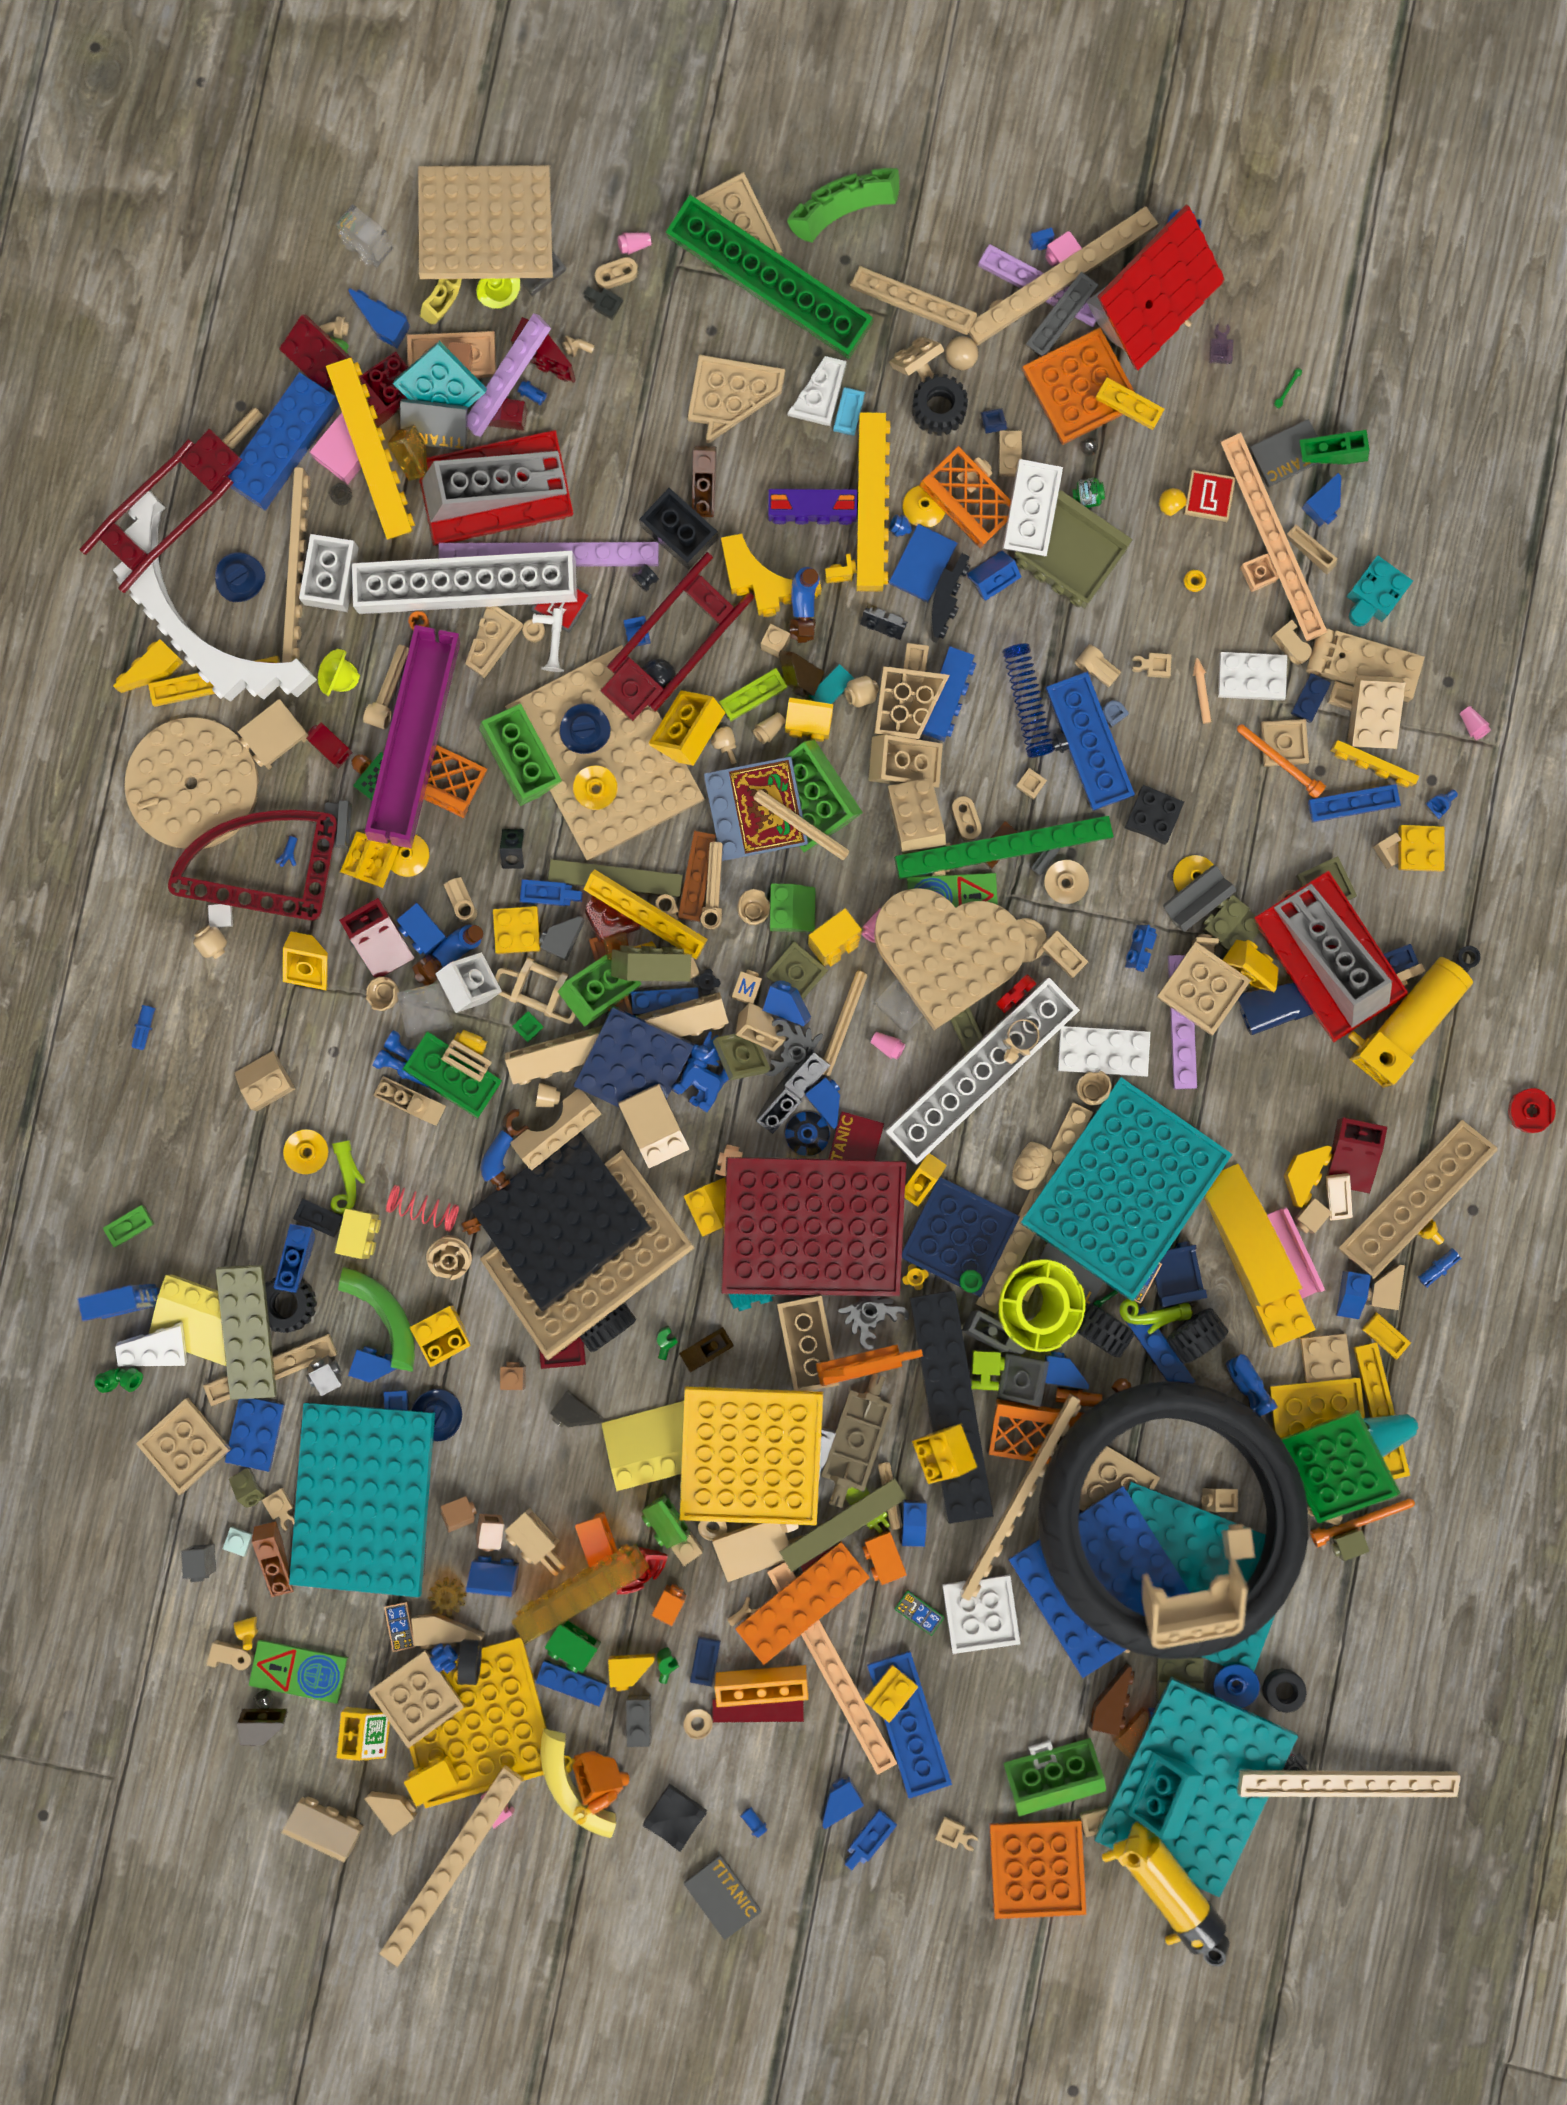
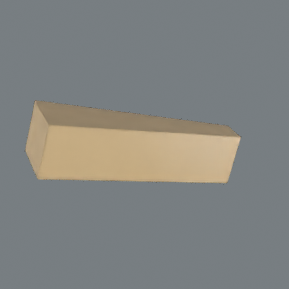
M1295 525L1287 533V539L1326 575L1336 566L1338 558L1300 527Z

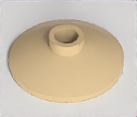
M1061 860L1054 863L1048 869L1044 885L1047 894L1054 901L1061 904H1072L1079 901L1086 894L1089 878L1086 870L1079 863L1072 860ZM1062 880H1068L1070 882V885L1068 887H1064L1062 885Z

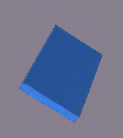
M918 524L889 584L928 603L958 543Z

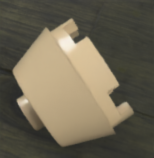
M449 1235L441 1237L430 1246L426 1260L431 1272L436 1277L440 1276L455 1280L463 1276L471 1265L472 1255L469 1247L460 1238Z

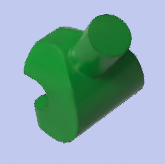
M669 1326L661 1328L657 1333V1343L660 1346L658 1359L667 1360L669 1349L678 1343L676 1337L667 1338V1335L672 1332Z
M669 1647L661 1649L656 1656L659 1671L661 1672L658 1681L662 1684H667L670 1673L679 1667V1663L676 1657L673 1658Z

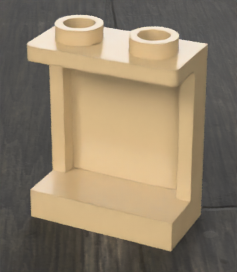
M280 699L238 731L242 737L239 739L246 750L251 748L255 753L253 759L260 767L264 765L267 769L272 768L271 764L301 740L306 742V738L309 736Z

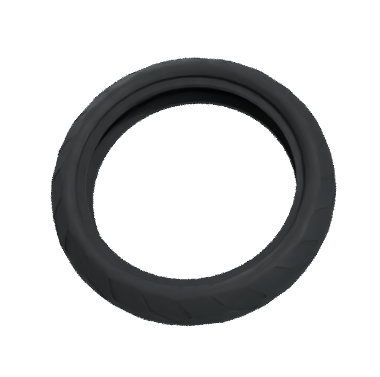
M1152 1382L1119 1391L1087 1410L1067 1431L1055 1449L1044 1474L1039 1498L1038 1523L1040 1545L1049 1573L1067 1605L1100 1636L1126 1650L1141 1655L1161 1659H1189L1211 1655L1236 1646L1259 1631L1284 1605L1299 1577L1306 1556L1309 1533L1308 1504L1304 1484L1298 1467L1281 1438L1265 1420L1247 1405L1218 1390L1188 1382ZM1169 1418L1181 1419L1205 1426L1227 1439L1239 1450L1259 1481L1266 1506L1267 1525L1265 1543L1260 1560L1245 1584L1247 1591L1243 1629L1231 1636L1166 1648H1156L1153 1646L1149 1636L1146 1616L1131 1610L1119 1602L1106 1590L1092 1571L1082 1547L1078 1515L1081 1492L1086 1477L1102 1451L1118 1436L1139 1424L1151 1420Z

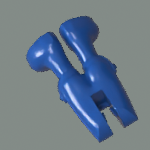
M394 1030L384 1044L385 1049L398 1054L406 1061H408L415 1050H408L400 1042V1034ZM383 1049L375 1058L372 1065L375 1068L391 1067L397 1070L398 1075L402 1079L407 1078L417 1084L428 1087L402 1070L406 1064L405 1062L395 1059Z
M1241 1354L1227 1361L1226 1365L1230 1376L1239 1391L1245 1396L1247 1395L1251 1409L1259 1416H1262L1278 1408L1275 1400L1263 1388V1380L1259 1377L1247 1356Z

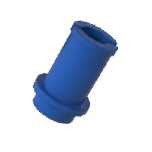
M523 380L519 386L518 392L521 393V397L526 396L540 406L547 397V393L531 385V381L526 382Z
M749 1807L740 1815L751 1829L752 1836L755 1835L759 1838L768 1830L766 1822L763 1823L752 1807Z

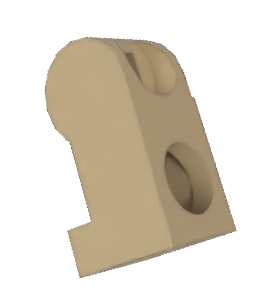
M1291 620L1277 631L1271 639L1287 655L1292 663L1300 665L1309 659L1312 650L1309 644L1302 642L1296 635L1294 630L1297 628V625Z
M215 1640L211 1646L207 1666L217 1667L221 1662L230 1664L237 1670H244L252 1664L254 1653L251 1649L244 1650L243 1646Z

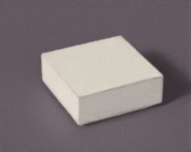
M221 904L208 905L210 927H233L232 906Z
M1050 1740L1028 1747L1031 1755L1053 1749ZM1054 1754L1050 1755L1052 1760L1040 1764L1037 1759L1034 1760L1036 1770L1045 1767L1048 1763L1057 1762L1056 1756Z

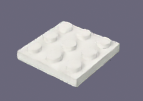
M1010 1575L982 1578L979 1583L981 1585L979 1593L976 1597L972 1596L970 1601L962 1598L960 1594L966 1581L942 1584L953 1654L1020 1644Z

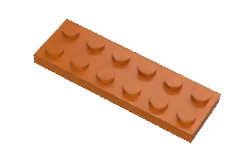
M840 1541L735 1627V1630L764 1665L866 1582L870 1576L842 1541Z

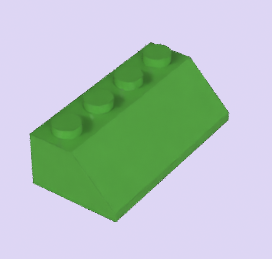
M521 703L481 721L479 730L520 806L541 797L562 782Z
M1091 1738L1003 1763L1018 1816L1106 1791L1105 1779ZM1054 1754L1056 1756L1057 1762L1048 1763L1045 1767L1036 1770L1034 1760L1037 1759L1040 1764L1052 1760L1050 1755Z

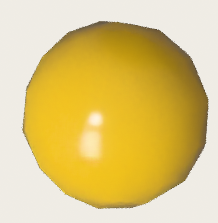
M1171 488L1165 490L1159 499L1160 510L1165 515L1172 516L1186 506V496L1179 489Z

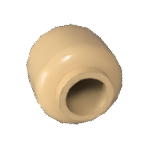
M868 676L850 680L844 690L846 700L857 708L874 703L877 693H879L877 682L875 680L872 681Z
M207 925L194 934L196 938L193 944L204 958L213 957L216 959L225 953L223 948L227 945V940L217 927Z

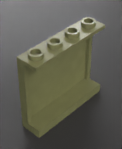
M1060 490L1057 497L1047 556L1016 551L1013 559L1019 568L1023 570L1028 569L1033 573L1035 579L1042 583L1045 581L1052 586L1051 589L1059 595L1064 594L1070 598L1069 601L1074 606L1085 609L1129 548L1133 539Z

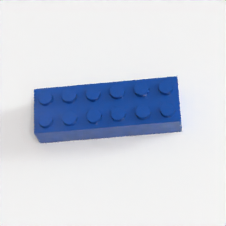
M299 372L240 455L242 461L228 475L234 482L230 488L266 511L293 473L294 467H297L340 406L337 398Z

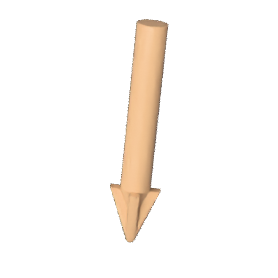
M1196 658L1193 676L1196 677L1202 722L1207 724L1211 723V716L1204 678L1206 671L1200 660Z

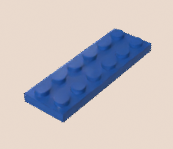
M1088 672L1047 686L1045 689L1061 731L1067 739L1069 752L1092 811L1133 797L1135 795Z
M907 1651L869 1663L867 1666L873 1686L878 1683L892 1664L918 1685L916 1691L889 1723L884 1719L908 1798H913L950 1786L952 1782L911 1651Z

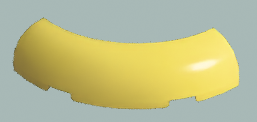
M439 279L432 294L422 303L420 317L430 324H436L455 301L462 279Z
M543 1729L541 1764L546 1783L561 1809L577 1823V1819L584 1815L580 1813L573 1816L575 1808L579 1806L586 1808L588 1805H583L581 1795L566 1770L564 1760L566 1733ZM604 1809L594 1815L590 1813L587 1815L586 1822L580 1826L600 1836L611 1838L616 1825V1813Z

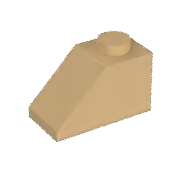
M749 1003L739 1013L735 1035L771 1051H775L786 1038L785 1036L776 1035L780 1028L778 1025L772 1026L773 1017L759 1006Z
M1395 1264L1370 1282L1367 1298L1368 1306L1399 1310L1405 1265Z
M372 1791L365 1798L366 1802L392 1836L411 1822L418 1814L414 1802L411 1799H406L404 1795Z

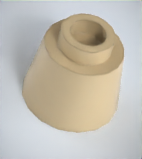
M539 1083L535 1107H554V1104L558 1105L560 1091H556V1087Z

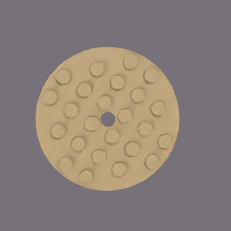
M181 718L160 725L141 740L128 762L125 775V794L133 817L145 832L168 846L186 849L195 839L208 830L237 817L252 814L257 801L258 770L250 750H246L239 741L240 738L233 731L212 720ZM189 778H196L197 786L194 789L186 787ZM155 797L159 798L158 806L154 804L139 811L137 804ZM240 829L217 838L203 849L213 847L228 840Z

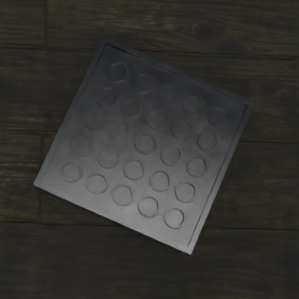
M581 1131L533 1170L527 1166L510 1179L508 1185L499 1191L496 1190L471 1209L542 1312L652 1229Z

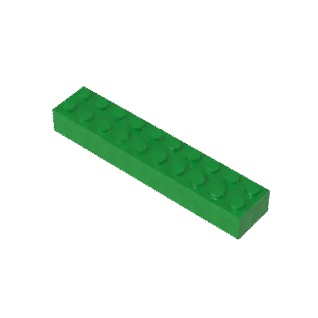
M692 195L688 196L666 231L668 239L848 360H850L873 324L872 316Z

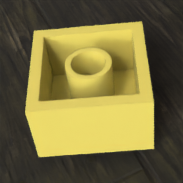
M345 1209L335 1253L359 1259H369L370 1255L374 1254L376 1242H373L375 1233L379 1232L381 1220H378L379 1215L354 1209Z

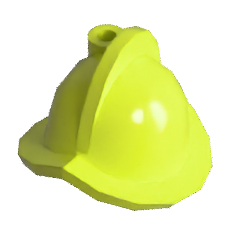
M480 279L476 289L477 298L483 305L490 308L509 306L518 296L520 279Z
M336 649L331 651L320 665L318 684L320 690L328 697L332 690L343 692L353 689L360 678L357 669L352 663L345 660V650Z

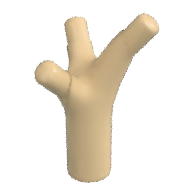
M746 1597L743 1607L727 1619L731 1626L749 1617L757 1610L749 1608V1597Z

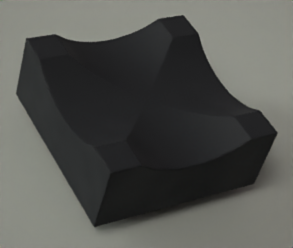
M1143 785L1125 825V829L1142 834L1166 845L1184 805V801Z
M669 1783L644 1820L643 1827L655 1833L677 1851L681 1852L694 1830L705 1817L707 1809Z

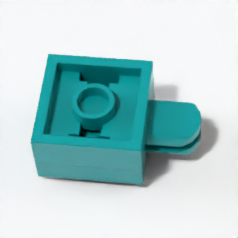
M1377 555L1346 596L1355 603L1349 612L1348 618L1350 622L1357 627L1366 625L1372 617L1383 622L1413 583V580Z

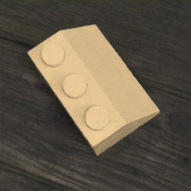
M302 1797L295 1806L282 1833L345 1862L353 1851L364 1826L359 1824L360 1821L354 1817L348 1816L346 1818L340 1815L339 1811L333 1807L327 1806L325 1808L319 1805V1802L314 1798Z

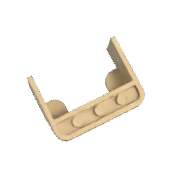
M1230 1559L1229 1575L1217 1576L1211 1582L1210 1590L1166 1598L1164 1590L1152 1587L1148 1574L1143 1575L1142 1600L1149 1636L1154 1647L1166 1648L1231 1636L1243 1629L1247 1587L1235 1559Z

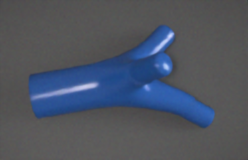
M289 836L284 852L276 860V863L281 867L286 864L288 859L292 866L296 865L294 849L297 838Z

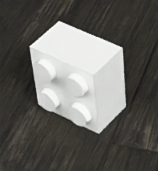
M482 952L450 962L435 973L455 1013L487 1003L502 992Z

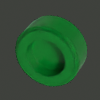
M967 1270L961 1274L959 1283L964 1291L973 1293L981 1288L982 1277L977 1271Z

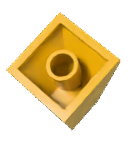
M291 931L283 946V982L326 990L328 953L312 935Z

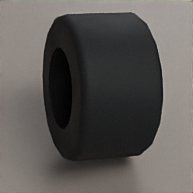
M1281 1668L1272 1671L1265 1678L1262 1688L1263 1694L1267 1702L1279 1712L1290 1713L1302 1707L1306 1701L1307 1690L1304 1681L1292 1670ZM1281 1682H1289L1293 1687V1694L1288 1699H1281L1276 1694V1688Z

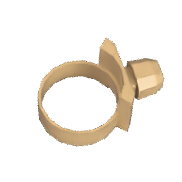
M1023 1019L1010 1025L1007 1031V1039L1003 1040L1005 1045L1011 1047L1006 1050L1003 1056V1060L1009 1064H1013L1018 1059V1053L1023 1056L1030 1055L1029 1049H1032L1038 1043L1039 1030L1032 1021ZM1026 1021L1035 1027L1037 1039L1032 1047L1019 1049L1013 1045L1009 1032L1016 1022Z

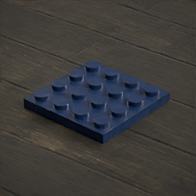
M612 1006L573 1086L619 1108L618 1102L657 1084L660 1085L667 1100L672 1090L671 1087L675 1084L694 1044Z
M939 1177L902 1251V1259L961 1287L959 1279L963 1272L967 1270L977 1271L982 1277V1286L973 1294L981 1297L1020 1216Z

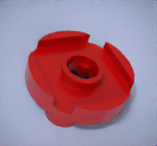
M1027 974L996 1005L1005 1014L1014 1006L1012 1001L1017 1003L1026 995L1024 989L1029 992L1037 983Z
M1530 1088L1513 1095L1508 1113L1512 1125L1516 1129L1525 1133H1539L1544 1131L1554 1121L1556 1108L1553 1100L1544 1091ZM1530 1104L1534 1105V1109L1537 1108V1113L1533 1114V1117H1530L1529 1113L1527 1114Z

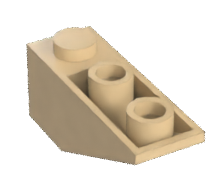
M384 1076L373 1095L437 1126L446 1107Z
M439 1613L415 1615L412 1618L414 1646H420V1649L434 1648V1644L440 1643L444 1647L448 1644L456 1646V1642H462L463 1639L482 1640L485 1637L484 1632Z

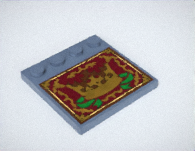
M792 756L704 774L717 842L723 844L722 861L808 845V839L805 834L754 800V795L760 789L803 818Z

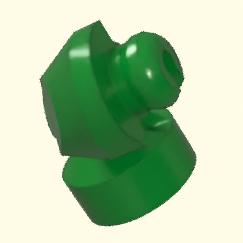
M122 1368L111 1369L105 1373H99L96 1376L94 1385L99 1392L106 1393L112 1392L120 1382V1386L123 1389L133 1392L142 1383L143 1374L135 1368L128 1370Z

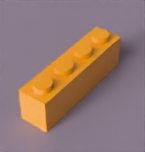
M806 1665L716 1672L715 1693L717 1707L808 1700Z

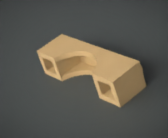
M577 1089L563 1100L562 1114L552 1127L540 1132L527 1129L510 1144L524 1163L533 1170L602 1114L585 1092Z

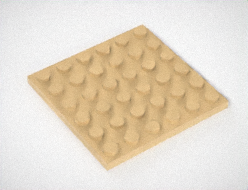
M418 166L420 279L553 278L550 166Z

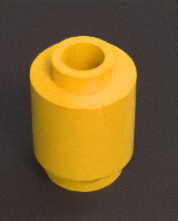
M464 1029L462 1033L457 1032L454 1038L455 1041L481 1056L487 1045V1041L483 1040V1037Z

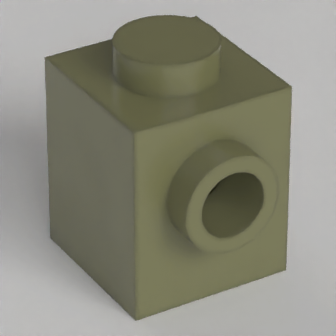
M1359 1528L1332 1537L1334 1542L1331 1544L1332 1551L1335 1557L1339 1556L1343 1561L1370 1552L1364 1534Z

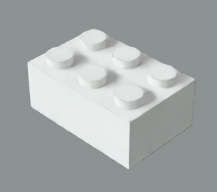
M310 534L299 596L304 605L348 612L353 583L352 563H356L359 549L354 541Z

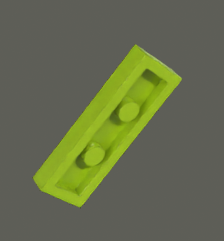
M775 668L719 701V704L726 712L730 722L786 690L787 685Z

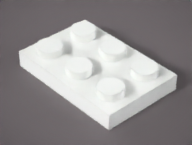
M1221 652L1219 655L1218 697L1285 700L1287 655Z

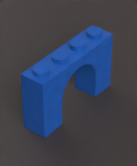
M156 1284L131 1285L77 1298L82 1321L97 1318L107 1319L153 1308L156 1306L160 1289L156 1288Z

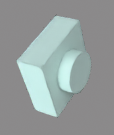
M230 1527L223 1549L244 1557L248 1551L253 1534Z

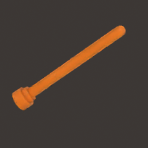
M1243 724L1237 726V731L1306 786L1308 795L1313 799H1316L1324 791L1326 785L1320 780H1311Z
M1409 1498L1326 1530L1325 1528H1315L1310 1530L1311 1538L1317 1548L1326 1545V1542L1331 1537L1412 1508L1415 1505V1501Z

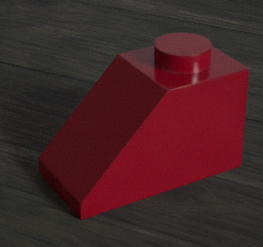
M505 399L488 426L524 431L527 417L525 401Z

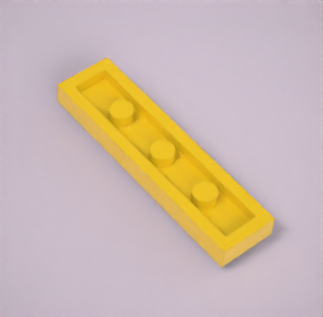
M1339 740L1333 743L1330 750L1335 753V757L1344 761L1350 759L1355 762V766L1367 770V768L1375 770L1377 776L1385 779L1388 777L1396 780V784L1405 788L1416 785L1419 776Z

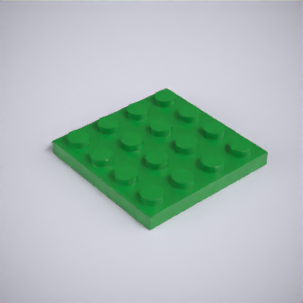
M1359 1410L1281 1438L1298 1467L1304 1484L1307 1503L1318 1523L1396 1497L1401 1493Z

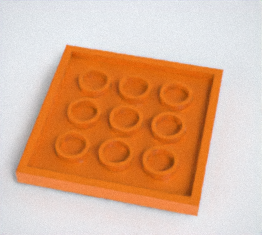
M1101 328L1022 367L1030 386L1062 445L1124 415L1095 399L1106 378L1135 392Z
M1081 1819L989 1823L995 1919L1087 1915Z

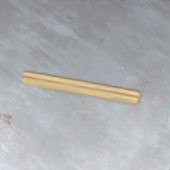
M759 789L756 792L754 800L841 860L848 856L849 850L764 791Z
M857 971L824 1056V1059L830 1063V1067L822 1075H831L867 979V974L862 971Z

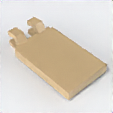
M753 1523L712 1538V1543L727 1582L785 1562L779 1551L803 1536L801 1535L789 1540L786 1536V1533L799 1529L798 1524Z

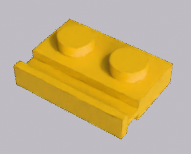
M892 1664L865 1697L864 1702L890 1723L916 1691L918 1685Z

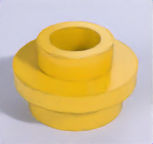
M1191 570L1184 577V585L1191 592L1201 591L1206 584V577L1199 570ZM1192 578L1198 580L1197 585L1191 583Z

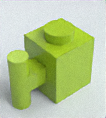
M972 1350L971 1373L980 1374V1381L971 1380L972 1389L998 1391L999 1382L990 1381V1375H1000V1370L1004 1371L1005 1358L1001 1357V1352Z

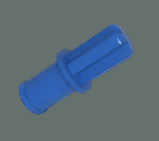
M142 1005L138 1022L134 1025L136 1030L131 1045L139 1050L145 1049L149 1031L152 1030L150 1027L154 1011L156 1010V1008Z

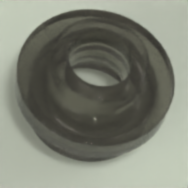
M338 483L332 487L330 497L335 504L346 505L352 499V490L348 485ZM340 492H345L343 498L338 497Z

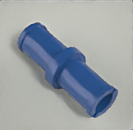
M1451 1248L1438 1261L1434 1260L1432 1266L1417 1278L1428 1288L1441 1275L1445 1276L1447 1270L1462 1258Z

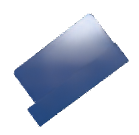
M1000 551L967 573L968 578L976 584L981 598L985 601L1022 577L1015 560L1004 551Z

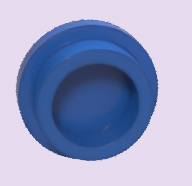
M895 515L889 525V531L896 537L912 532L909 520L904 515Z

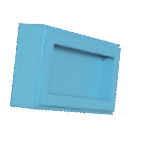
M844 387L833 431L855 436L865 392Z

